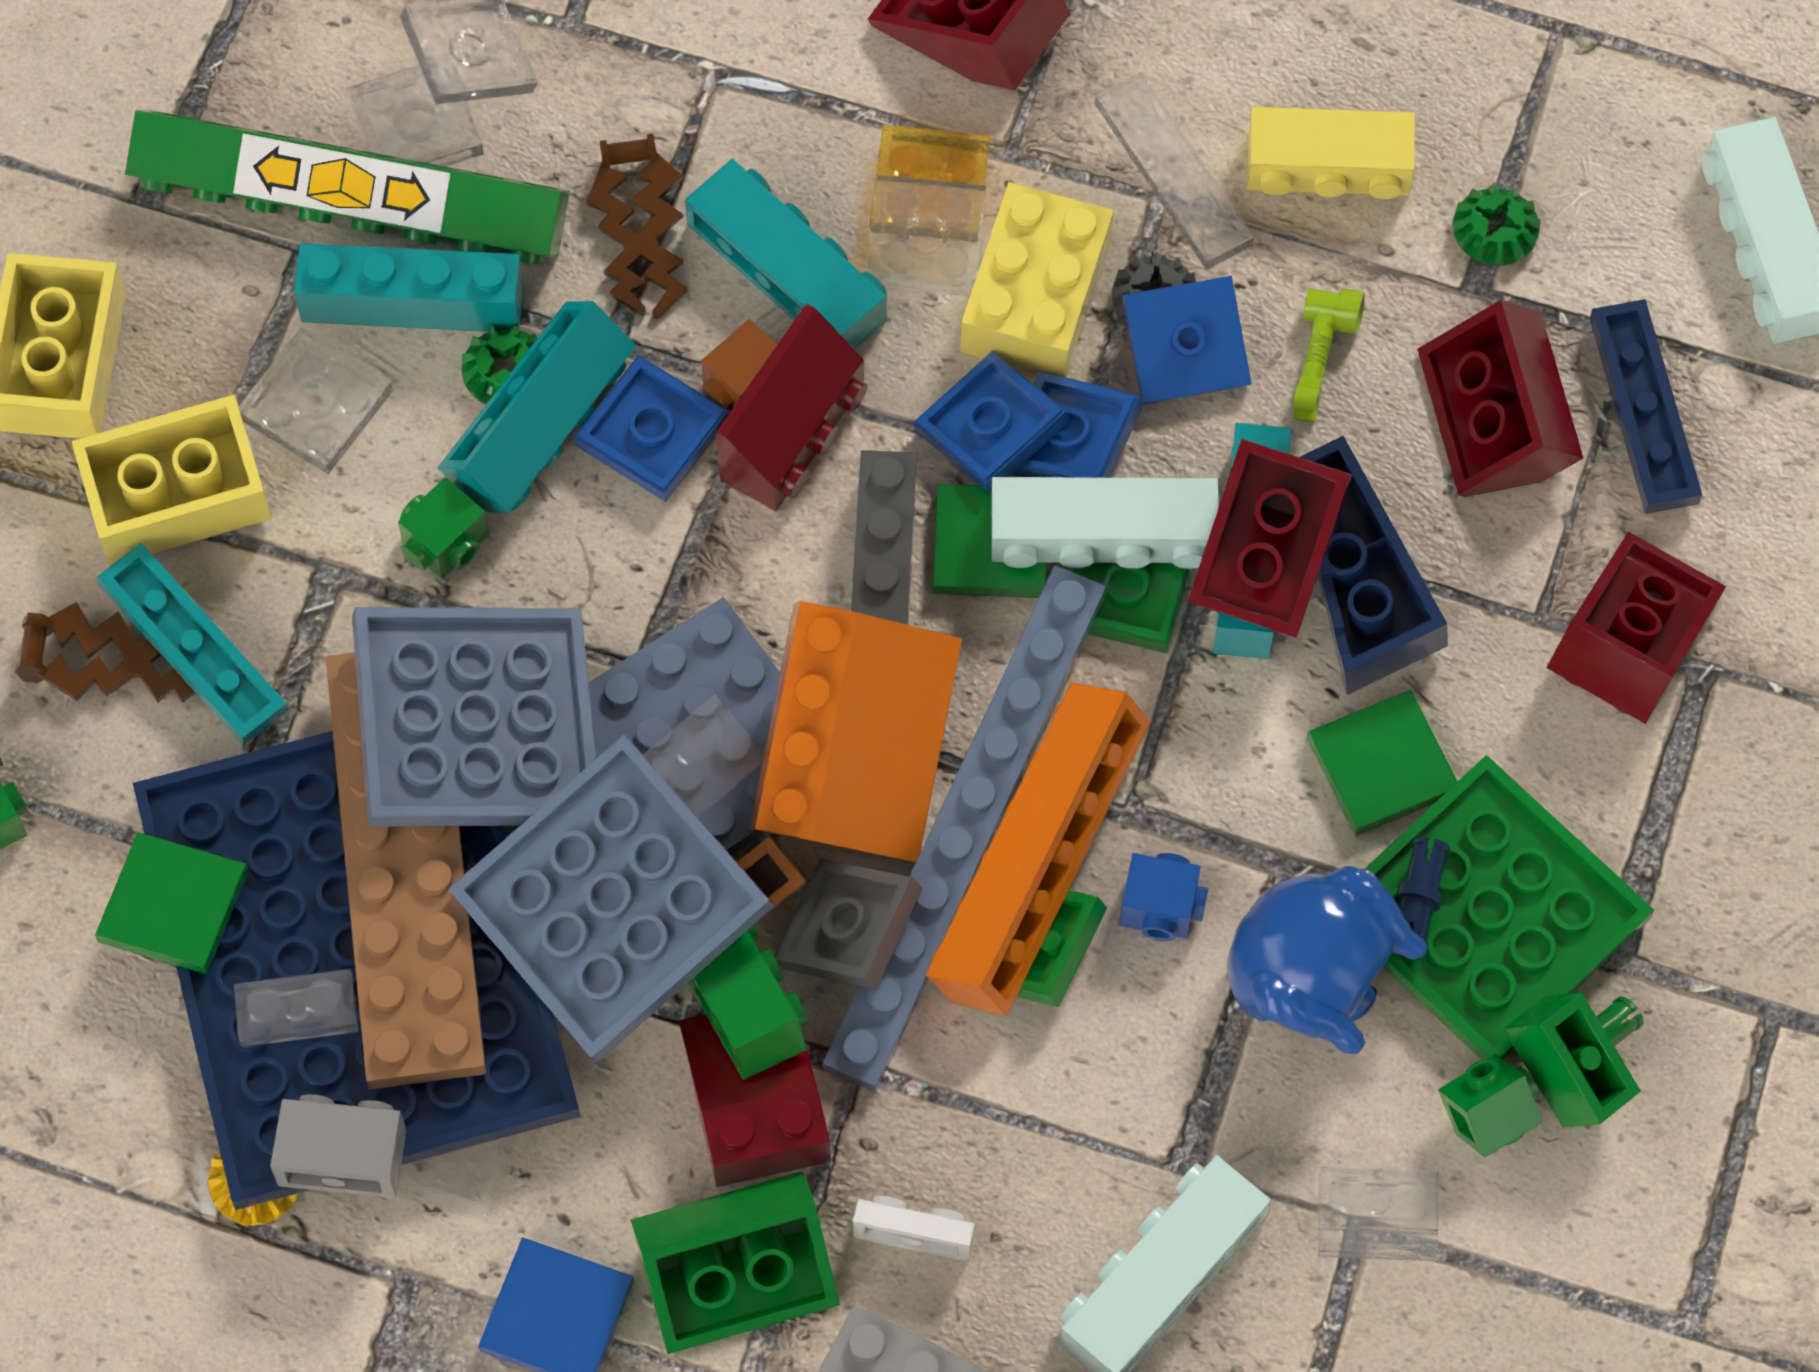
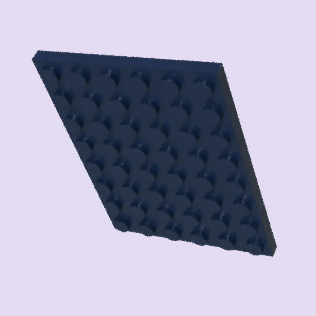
M333 731L132 783L144 834L245 863L249 871L207 975L176 966L229 1192L235 1210L309 1190L278 1186L270 1167L282 1099L299 1100L302 1095L312 1094L330 1098L338 1105L358 1106L359 1102L367 1100L384 1102L391 1105L394 1110L401 1111L407 1130L401 1165L581 1117L554 1014L471 916L470 924L486 1074L369 1090L365 1073ZM460 826L465 874L506 839L502 826Z

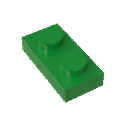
M1068 890L1016 997L1055 1007L1060 1006L1107 910V907L1098 896Z

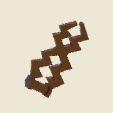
M647 134V139L607 144L606 140L600 141L602 163L586 203L587 206L607 213L598 225V229L624 247V250L603 271L604 275L619 282L609 291V295L640 316L646 314V307L633 292L646 286L647 283L629 270L640 258H643L652 264L645 272L644 278L666 291L652 310L653 318L659 319L688 291L685 285L669 275V273L683 264V259L659 246L657 243L658 239L683 218V213L661 199L683 180V175L656 152L654 134ZM650 160V163L636 174L637 179L649 184L635 195L631 201L634 205L653 216V218L637 233L622 226L635 213L634 209L610 194L627 180V176L610 168V165Z
M77 602L49 617L40 613L28 612L22 621L24 633L20 659L15 667V673L24 682L39 683L44 680L77 702L94 682L106 696H109L135 677L142 679L157 703L172 689L182 703L195 694V691L174 668L162 677L159 676L152 663L161 654L149 640L143 643L137 642L119 612H116L94 629L91 628ZM52 632L62 648L75 636L88 659L111 641L114 642L124 657V660L112 673L109 672L100 656H97L74 676L69 671L61 654L47 667L42 663L46 637Z

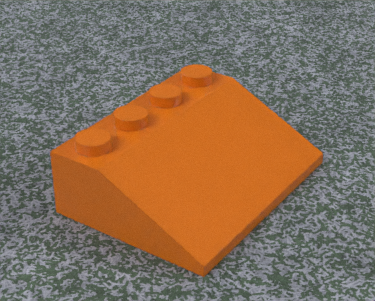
M804 601L795 603L793 605L749 830L916 863L921 852L962 638L839 608Z

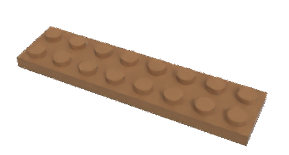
M355 653L326 656L364 1063L368 1088L370 1090L486 1074L470 915L449 891V888L465 875L460 826H368Z

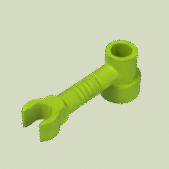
M1313 288L1308 289L1303 320L1314 323L1302 375L1299 378L1292 407L1295 408L1293 419L1315 423L1333 334H1335V331L1358 334L1364 310V291L1342 288L1341 293Z

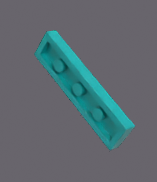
M142 543L97 576L98 585L243 746L288 711L287 703Z

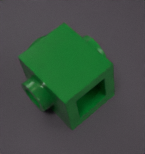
M446 477L425 496L421 494L414 497L405 506L398 521L403 543L400 549L403 554L418 569L424 571L429 567L441 579H444L454 568L462 569L468 565L478 553L480 543L490 535L486 512Z
M1497 1054L1472 1064L1464 1074L1438 1089L1456 1135L1485 1158L1503 1146L1517 1142L1523 1137L1524 1133L1543 1122L1534 1100L1540 1094L1532 1076L1522 1066L1514 1068Z

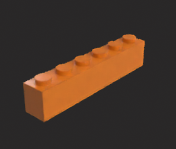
M1071 682L1061 704L1056 708L1053 720L1037 752L1032 756L1029 768L1013 800L1008 804L1005 816L989 848L983 854L980 866L964 898L959 902L956 914L940 946L934 952L931 964L925 974L951 1003L1003 1016L1008 1015L1151 723L1127 692Z

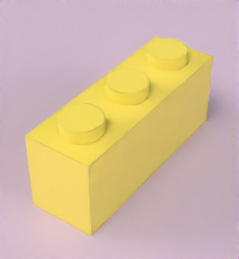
M1251 107L1248 128L1247 190H1258L1268 195H1284L1289 192H1315L1323 197H1338L1343 194H1370L1377 199H1392L1399 195H1410L1415 171V112Z

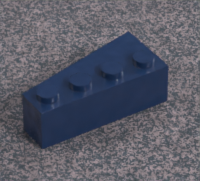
M1343 435L1300 456V458L1353 475L1318 576L1346 694L1349 695L1447 647L1448 627L1439 607Z

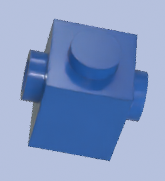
M1132 853L1119 926L1139 929L1146 937L1160 941H1171L1175 937L1187 939L1191 920L1202 922L1209 888L1198 886L1201 866L1190 864L1187 858L1173 853H1160L1156 857Z

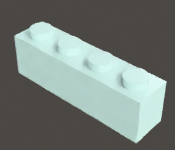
M1776 117L1713 131L1707 153L1702 155L1703 173L1707 183L1710 186L1715 185L1720 197V220L1726 232L1732 231L1738 246L1736 249L1737 267L1741 277L1749 279L1755 293L1753 296V309L1758 324L1761 327L1767 326L1773 344L1819 334V232Z
M992 477L991 562H1004L1005 565L1014 568L1030 567L1037 562H1060L1063 566L1069 568H1083L1093 563H1117L1124 568H1141L1149 563H1173L1180 568H1198L1219 507L1218 478Z
M1217 1154L1205 1168L1196 1163L1184 1175L1175 1189L1180 1194L1167 1211L1160 1206L1155 1208L1137 1231V1234L1142 1239L1128 1254L1122 1249L1118 1250L1108 1260L1098 1275L1103 1280L1101 1285L1089 1298L1084 1293H1080L1062 1313L1059 1320L1064 1326L1061 1329L1060 1344L1092 1372H1131L1267 1218L1271 1199Z

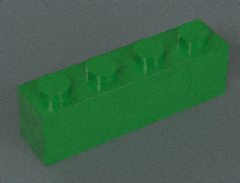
M755 924L688 982L743 1080L807 1050L801 1030L802 1026L809 1023L805 1010L794 991L786 995L782 991L778 983L784 979L774 955L770 949L760 952L753 941L759 938Z

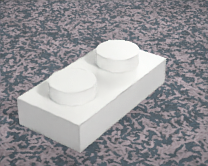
M874 1196L872 1201L858 1199L853 1218V1238L965 1262L970 1260L974 1242L975 1223L966 1222L965 1216L961 1213L944 1208H933L930 1210V1214L909 1210L905 1202L888 1196Z

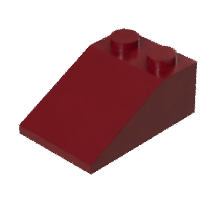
M881 0L867 19L872 27L971 81L1015 91L1069 17L1070 12L1064 0Z
M1241 438L1187 602L1297 638L1353 475Z
M1628 531L1570 622L1546 668L1560 675L1569 683L1579 686L1611 704L1620 712L1628 714L1646 724L1727 586Z
M706 1014L679 1020L716 1187L831 1162L830 1138L807 1050L743 1080Z

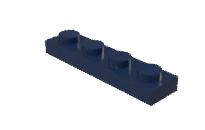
M1646 299L1593 308L1589 318L1645 514L1698 505L1702 498V491Z

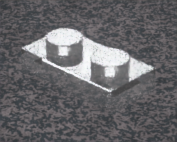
M351 969L234 984L238 1039L241 1047L359 1032L354 977Z

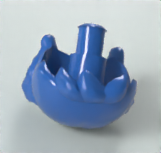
M1344 866L1327 875L1306 874L1281 881L1261 895L1236 928L1227 959V971L1233 995L1241 1009L1250 1017L1262 1022L1271 1020L1280 1023L1282 1026L1308 1037L1321 1038L1332 1042L1343 1053L1358 1054L1364 1048L1365 1039L1353 1021L1364 1017L1374 1005L1377 990L1375 987L1370 986L1372 981L1387 963L1391 953L1402 954L1409 959L1415 960L1426 955L1427 944L1420 936L1413 932L1390 892L1371 871Z

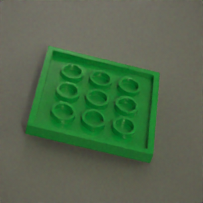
M1487 755L1364 868L1371 871L1378 878L1381 884L1390 892L1399 907L1400 904L1396 901L1395 896L1398 885L1405 883L1413 850V840L1417 837H1429L1427 846L1429 851L1426 861L1430 860L1435 839L1449 845L1450 851L1446 858L1438 889L1442 893V902L1440 909L1432 914L1426 941V955L1412 960L1405 956L1391 953L1384 968L1481 1060L1488 1059L1494 1054L1505 1059L1515 1049L1503 1030L1506 1026L1543 997L1574 993L1652 918L1655 911Z

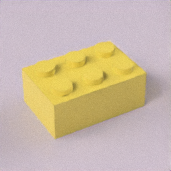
M1008 182L961 321L960 352L984 359L990 352L994 351L1013 367L1034 373L1043 371L1067 377L1111 243L1114 210Z
M7 253L0 288V432L76 439L102 432L126 299V290L116 262Z
M235 394L71 441L99 540L109 566L113 565L140 543L151 554L272 519Z

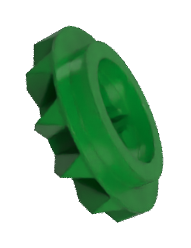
M1494 182L1487 189L1477 191L1473 188L1462 202H1458L1453 217V233L1460 248L1472 259L1493 266L1509 265L1520 261L1533 250L1539 237L1541 219H1538L1535 212L1534 200L1527 201L1520 196L1517 187L1511 190L1501 189ZM1505 211V225L1507 227L1501 226L1497 232H1493L1491 238H1488L1489 220L1487 218L1493 219L1497 213Z
M514 324L511 329H498L492 325L490 330L478 338L473 336L466 353L462 354L461 367L463 382L470 394L478 401L487 404L511 373L506 369L494 373L496 367L491 355L499 356L505 360L513 355L515 356L514 364L516 366L536 341V334L530 335L523 332Z

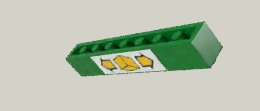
M135 110L125 175L141 178L140 188L173 193L175 184L194 188L193 198L225 203L227 194L247 198L245 205L247 209L268 213H278L279 205L299 208L298 218L330 224L331 216L336 215L351 218L352 229L383 234L384 225L405 229L404 239L422 243L436 244L437 235L458 239L457 249L489 253L490 245L511 249L510 254H520L521 262L542 264L543 256L559 255L570 190L154 110Z

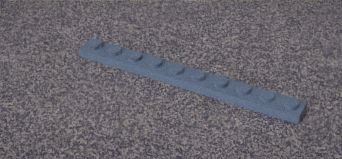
M1054 565L909 876L922 887L921 893L877 989L873 990L858 986L822 1063L824 1071L875 1093L877 1092L929 979L925 974L931 964L933 954L940 946L956 914L958 904L964 898L980 866L982 856L989 848L1006 808L1014 795L1106 595L1105 585Z

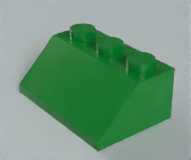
M803 1171L631 1219L643 1270L667 1354L840 1305L816 1204Z

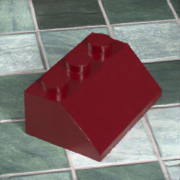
M1501 299L1417 349L1458 496L1469 497L1541 483L1584 459L1540 311Z
M806 303L716 432L720 480L777 512L787 496L793 499L798 495L809 474V470L806 468L816 454L823 456L830 449L838 433L837 423L846 411L853 413L859 407L868 388V385L864 383V359L815 307Z

